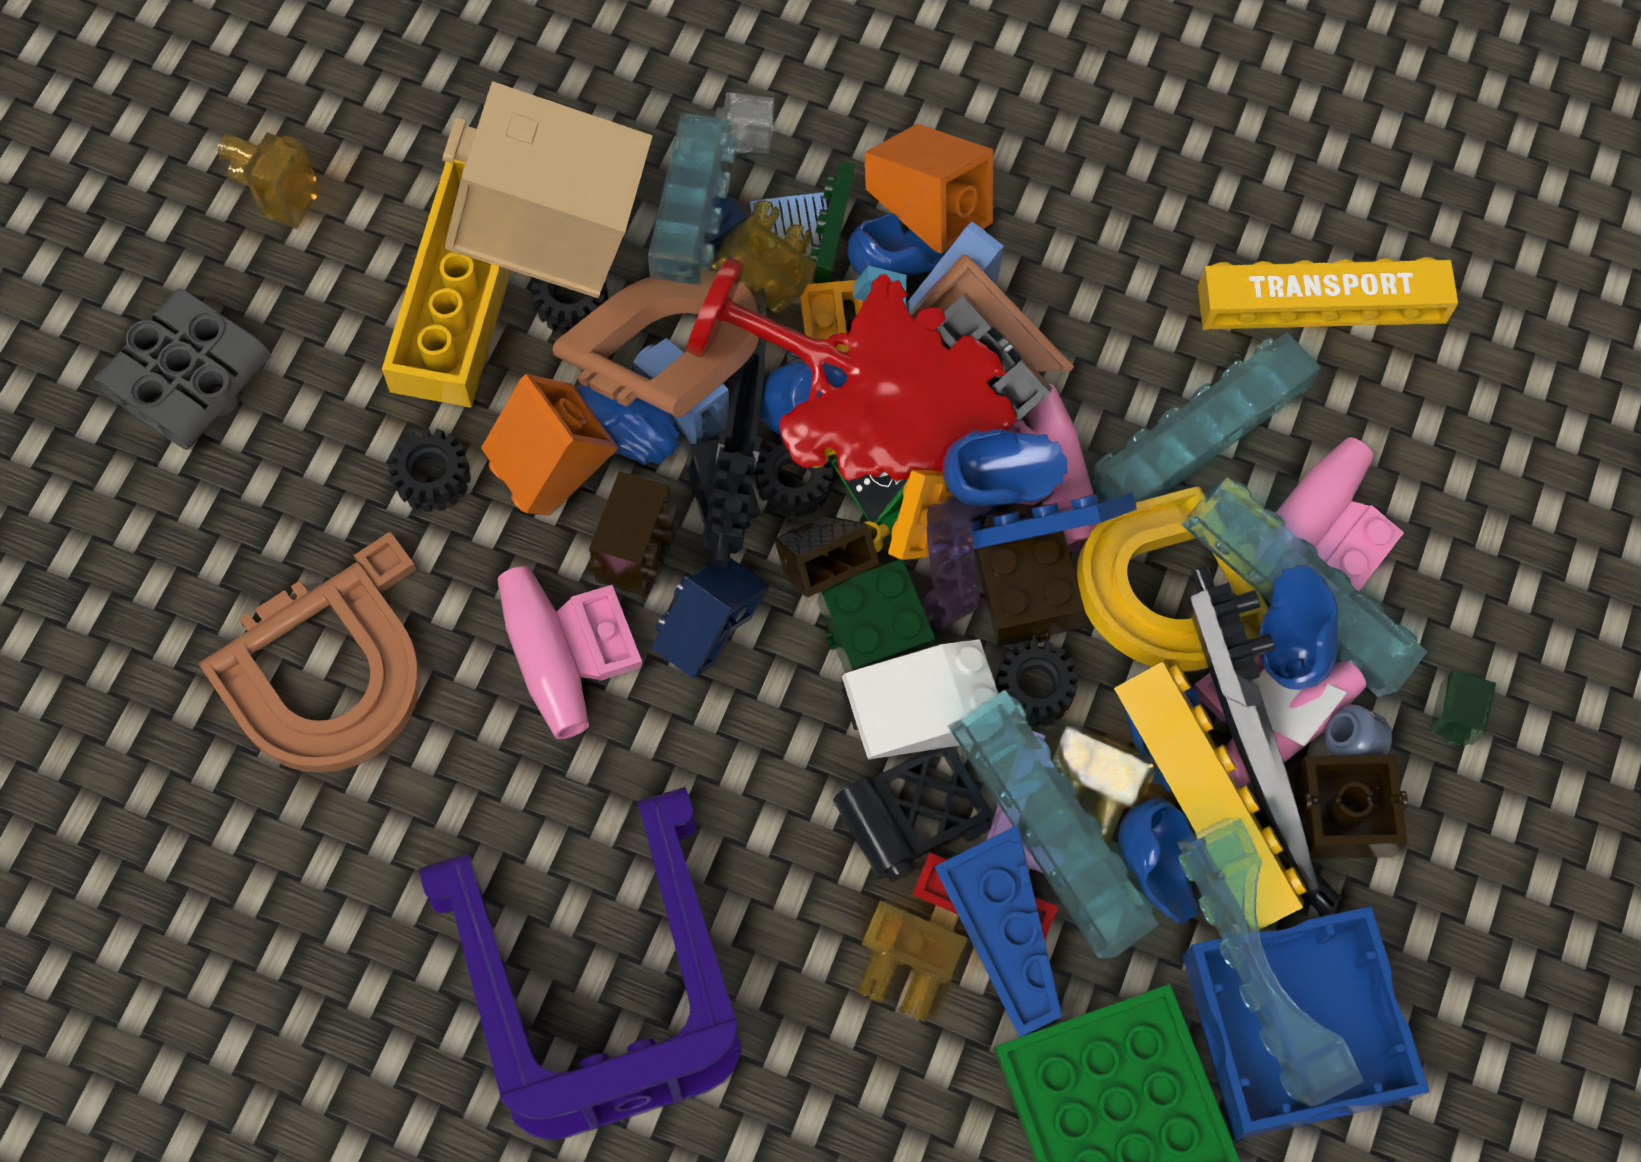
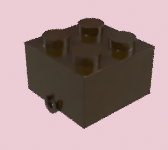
M618 472L589 547L592 563L588 564L587 569L594 573L596 582L608 586L613 585L615 588L644 597L650 583L657 584L664 560L660 559L664 545L671 546L678 526V522L673 520L676 504L671 503L668 485L625 472Z
M1063 531L977 549L978 571L998 647L1031 639L1038 640V643H1043L1050 639V635L1083 628L1085 609ZM1044 634L1043 637L1037 638L1038 635Z
M1396 754L1305 756L1294 770L1297 809L1311 859L1391 858L1407 844L1403 810L1407 808L1408 797L1406 791H1401ZM1399 797H1402V803L1399 802Z

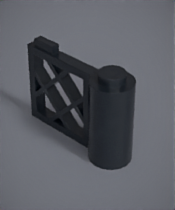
M953 747L927 750L873 778L867 777L854 782L841 790L833 798V803L877 878L883 879L888 877L890 882L897 881L909 874L914 869L911 862L962 835L966 842L988 832L991 829L988 822L995 816ZM943 756L952 770L950 784L926 777L928 763ZM921 767L920 774L912 772ZM898 778L916 783L912 803L894 798L886 784ZM957 780L959 781L962 787L956 786ZM922 785L947 793L942 812L917 805ZM953 795L970 800L978 814L967 820L949 815L948 812ZM903 811L909 812L908 818L905 817ZM914 815L939 821L936 836L921 843L912 828ZM945 824L953 826L952 828L944 831Z

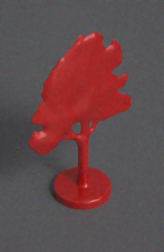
M728 256L705 298L686 346V352L697 357H703L711 346L722 322L726 321L798 355L810 367L812 372L808 401L800 403L790 413L782 416L779 426L781 437L790 452L792 460L804 468L824 466L826 463L825 450L827 448L833 449L838 459L839 474L847 481L859 479L866 475L878 476L882 471L886 472L892 480L897 481L901 479L908 480L911 470H934L943 473V460L946 456V451L955 440L974 430L982 432L998 428L1009 430L1015 424L1017 418L1011 401L1006 396L997 395L987 383L995 376H1004L1006 373L998 355L972 336L963 335L949 350L942 346L941 335L936 330L946 320L942 308L921 309L915 319H913L903 301V298L909 294L904 290L900 280L892 281L887 274L879 275L871 283V292L862 303L857 316L851 322L852 328L849 334L839 333L833 334L828 339H815L733 302L732 299L743 274L744 264ZM837 344H843L850 347L847 352H842L836 349ZM824 362L841 368L847 374V380L842 387L834 388L827 381L823 369ZM818 390L822 393L820 397H817Z

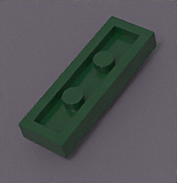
M839 161L836 176H827L823 199L830 200L828 211L820 209L815 233L823 235L821 245L812 244L807 267L815 270L812 284L830 282L855 164Z

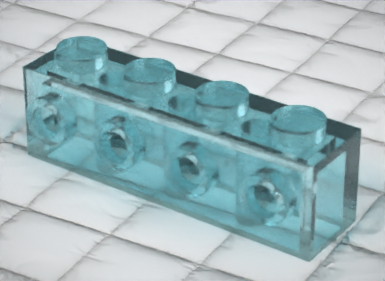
M681 112L648 253L651 278L700 285L703 270H711L714 245L709 244L712 233L719 234L722 209L717 208L719 198L727 197L730 173H726L725 170L727 162L734 163L737 152L738 139L731 137V120Z

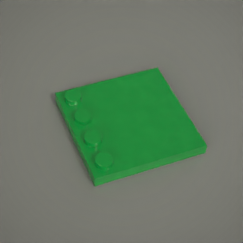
M1170 984L1005 1042L993 1048L1035 1162H1240Z

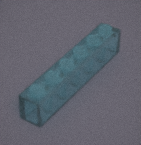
M1288 332L1275 341L1271 338L1265 340L1255 349L1252 354L1253 357L1245 363H1242L1240 360L1236 361L1224 371L1220 381L1213 386L1206 383L1197 389L1190 397L1188 404L1181 409L1178 406H1174L1165 412L1159 419V424L1149 432L1146 429L1138 431L1129 439L1124 450L1117 455L1114 452H1110L1102 457L1094 466L1095 473L1091 482L1093 491L1101 500L1133 492L1135 503L1164 495L1311 388L1321 367Z
M1227 476L1214 484L1181 523L1186 530L1270 603L1272 602L1274 592V579L1282 576V570L1293 569L1299 565L1314 567L1315 574L1324 576V580L1336 597L1338 605L1337 637L1340 644L1337 648L1336 661L1348 660L1353 663L1363 674L1366 680V687L1376 696L1380 697L1397 692L1428 652L1417 643V637L1412 631L1394 623L1384 614V608L1373 598L1362 595L1351 585V579L1343 571L1330 567L1318 556L1317 549L1310 542L1297 538L1285 527L1284 520L1275 512L1264 509L1252 498L1250 490L1242 483L1231 480Z
M1003 690L989 697L947 727L1013 827L1018 825L1022 842L1097 957L1101 959L1118 956L1158 926L1157 921L1152 915V905L1142 892L1134 888L1126 876L1128 872L1127 867L1120 856L1109 850L1101 837L1102 830L1097 820L1091 814L1085 812L1077 801V793L1073 783L1064 774H1060L1051 761V751L1046 742L1040 736L1034 735L1025 721L1026 714L1022 705L1014 697L1009 696L1006 690Z

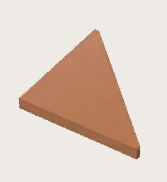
M962 254L909 311L913 319H915L919 310L924 308H942L944 312L963 294L967 293L1038 373L1044 371L1065 372L1071 371L1074 368L1063 354L968 255ZM942 339V346L949 350L951 347Z

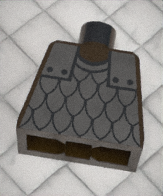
M825 516L797 529L789 530L786 534L777 537L775 540L787 580L805 597L813 596L880 565L869 525L866 523Z

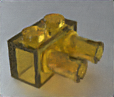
M266 132L258 145L235 137L233 134L226 133L219 143L218 155H220V159L231 161L227 173L229 181L250 187L261 216L298 229L320 192L304 146L292 137L283 136L281 138Z
M760 200L756 202L751 216L725 237L712 267L719 271L728 256L741 261L744 264V270L740 281L746 285L754 297L757 291L763 287L766 292V306L779 313L803 295L817 265L804 255L808 244L812 240V234L807 230L803 238L799 239L805 227L792 224L788 227L786 235L782 239L771 231L780 215L779 209L774 206L770 215H766L772 203Z
M1078 726L1066 727L1048 768L1056 772L1055 775L1058 776V780L1042 813L1049 818L1054 816L1056 821L1069 825L1070 818L1083 788L1088 789L1090 787L1096 790V794L1100 797L1083 832L1090 837L1095 835L1097 836L1096 840L1110 844L1124 808H1130V806H1136L1142 802L1158 765L1149 758Z
M879 901L862 942V945L869 948L868 951L872 955L855 992L865 997L866 995L869 996L876 979L875 987L869 999L883 1003L897 965H903V963L912 966L911 970L915 973L898 1011L908 1016L909 1014L911 1015L919 998L920 1001L913 1018L926 1022L940 984L954 981L971 939L966 935L887 901Z

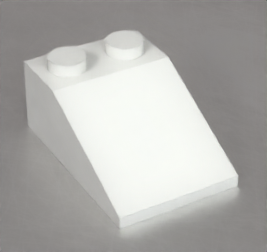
M980 639L941 644L847 672L842 676L868 760L984 742L1008 721Z

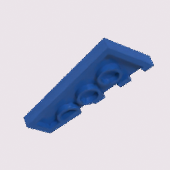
M1132 492L1098 500L1097 494L1071 500L1072 506L1059 509L1058 503L1031 509L1033 515L1020 518L1019 511L993 517L994 524L982 527L981 519L956 525V534L941 538L945 555L1101 523L1137 510L1134 495Z
M1018 825L934 866L1019 1037L1062 1017Z

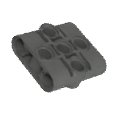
M178 288L149 320L136 322L129 328L126 334L127 344L93 379V382L112 401L179 447L188 450L218 416L228 415L235 410L239 400L238 393L271 358V353L254 336L190 293ZM217 335L212 340L204 341L209 336ZM156 344L153 348L145 350L149 345ZM189 365L185 370L176 372L180 367ZM222 387L218 392L208 394L213 388ZM161 396L157 401L148 403L153 397Z

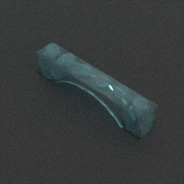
M1225 818L1178 841L1177 843L1182 852L1179 855L1180 865L1188 879L1191 881L1195 880L1202 895V898L1199 899L1202 913L1207 921L1212 925L1215 924L1223 940L1219 942L1221 954L1226 963L1231 968H1236L1243 983V985L1239 986L1241 997L1250 1011H1256L1263 1026L1259 1030L1261 1040L1272 1056L1276 1055L1283 1072L1279 1076L1287 1094L1293 1100L1296 1099L1298 1102L1316 1107L1364 1082L1344 1037L1322 1027L1304 1013L1283 990L1269 966L1260 940L1256 915L1257 883L1262 861L1242 818Z

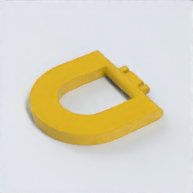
M1196 486L1136 502L1137 510L1098 523L1090 533L1080 552L1076 568V580L1085 613L1097 631L1112 646L1126 656L1151 667L1167 660L1170 667L1178 664L1183 672L1208 668L1192 618L1183 620L1171 619L1151 611L1136 597L1129 584L1127 575L1128 563L1135 556L1199 537H1204L1236 596L1253 590L1256 591L1261 607L1239 615L1243 622L1247 639L1259 636L1261 623L1269 609L1261 594L1269 592L1272 586L1267 578L1254 580L1260 578L1264 572L1259 563L1250 560L1253 552L1248 544L1235 546L1241 544L1245 539L1241 531L1225 532L1201 487Z

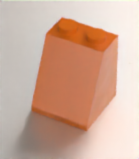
M916 124L865 151L866 190L889 211L895 213L899 220L935 252L942 254L949 250L971 222H974L981 229L993 224V149Z
M525 374L516 385L481 449L490 460L489 467L491 471L506 483L513 493L511 495L512 501L521 511L527 514L550 516L619 447L573 384Z

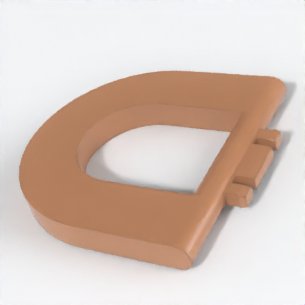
M684 269L647 277L617 292L556 340L553 345V354L559 359L583 370L578 375L580 384L586 387L590 385L592 390L613 401L617 399L619 404L626 407L636 398H639L680 418L742 367L756 349L760 338L740 327L723 321L711 346L703 357H697L689 352H685L651 380L607 359L642 329L658 319L681 313L699 314L718 272L704 269ZM740 281L732 299L733 302L758 312L753 294Z
M355 562L310 592L306 590L304 583L301 581L296 582L291 586L297 596L295 600H292L284 590L255 609L261 618L259 623H256L249 613L241 617L240 622L247 629V632L198 663L252 743L262 753L284 766L307 772H333L366 762L386 749L399 736L415 709L420 690V666L416 650L403 624L358 562ZM327 606H330L367 657L370 666V679L364 696L350 711L329 720H309L294 714L284 705L251 655Z

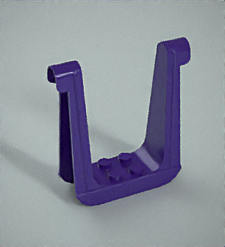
M686 787L637 801L689 1000L690 1013L686 1025L677 1035L666 1041L656 1044L655 1039H643L627 1047L628 1053L609 1059L608 1054L590 1056L581 1061L580 1069L556 1073L545 1070L537 1063L470 854L467 853L419 868L423 890L430 899L433 910L441 914L454 911L502 1103L510 1108L513 1122L530 1136L547 1141L565 1139L695 1097L723 1084L737 1067L742 1050L736 1031L738 1024L679 840L689 838L696 830L693 808Z

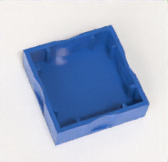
M1372 906L1309 919L1304 923L1285 930L1253 931L1192 944L1182 956L1233 1141L1410 1102L1430 1092L1409 1025L1403 1017L1395 998L1392 970Z

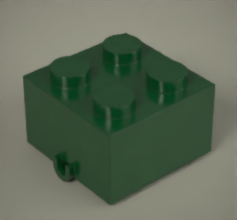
M901 559L858 574L819 592L817 604L829 633H826L827 642L831 650L836 649L845 673L931 648L934 644L935 636L904 561Z

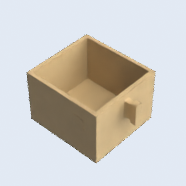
M492 81L477 129L466 126V120L455 117L442 161L453 164L455 159L466 163L444 249L599 298L627 228L653 135Z

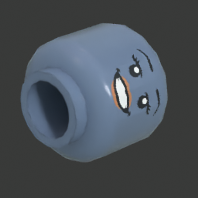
M1358 705L1341 707L1337 714L1330 719L1323 734L1325 746L1332 756L1387 755L1393 739L1391 727L1385 718Z

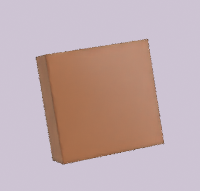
M388 532L353 555L356 562L360 564L380 594L416 571L413 561L391 532Z

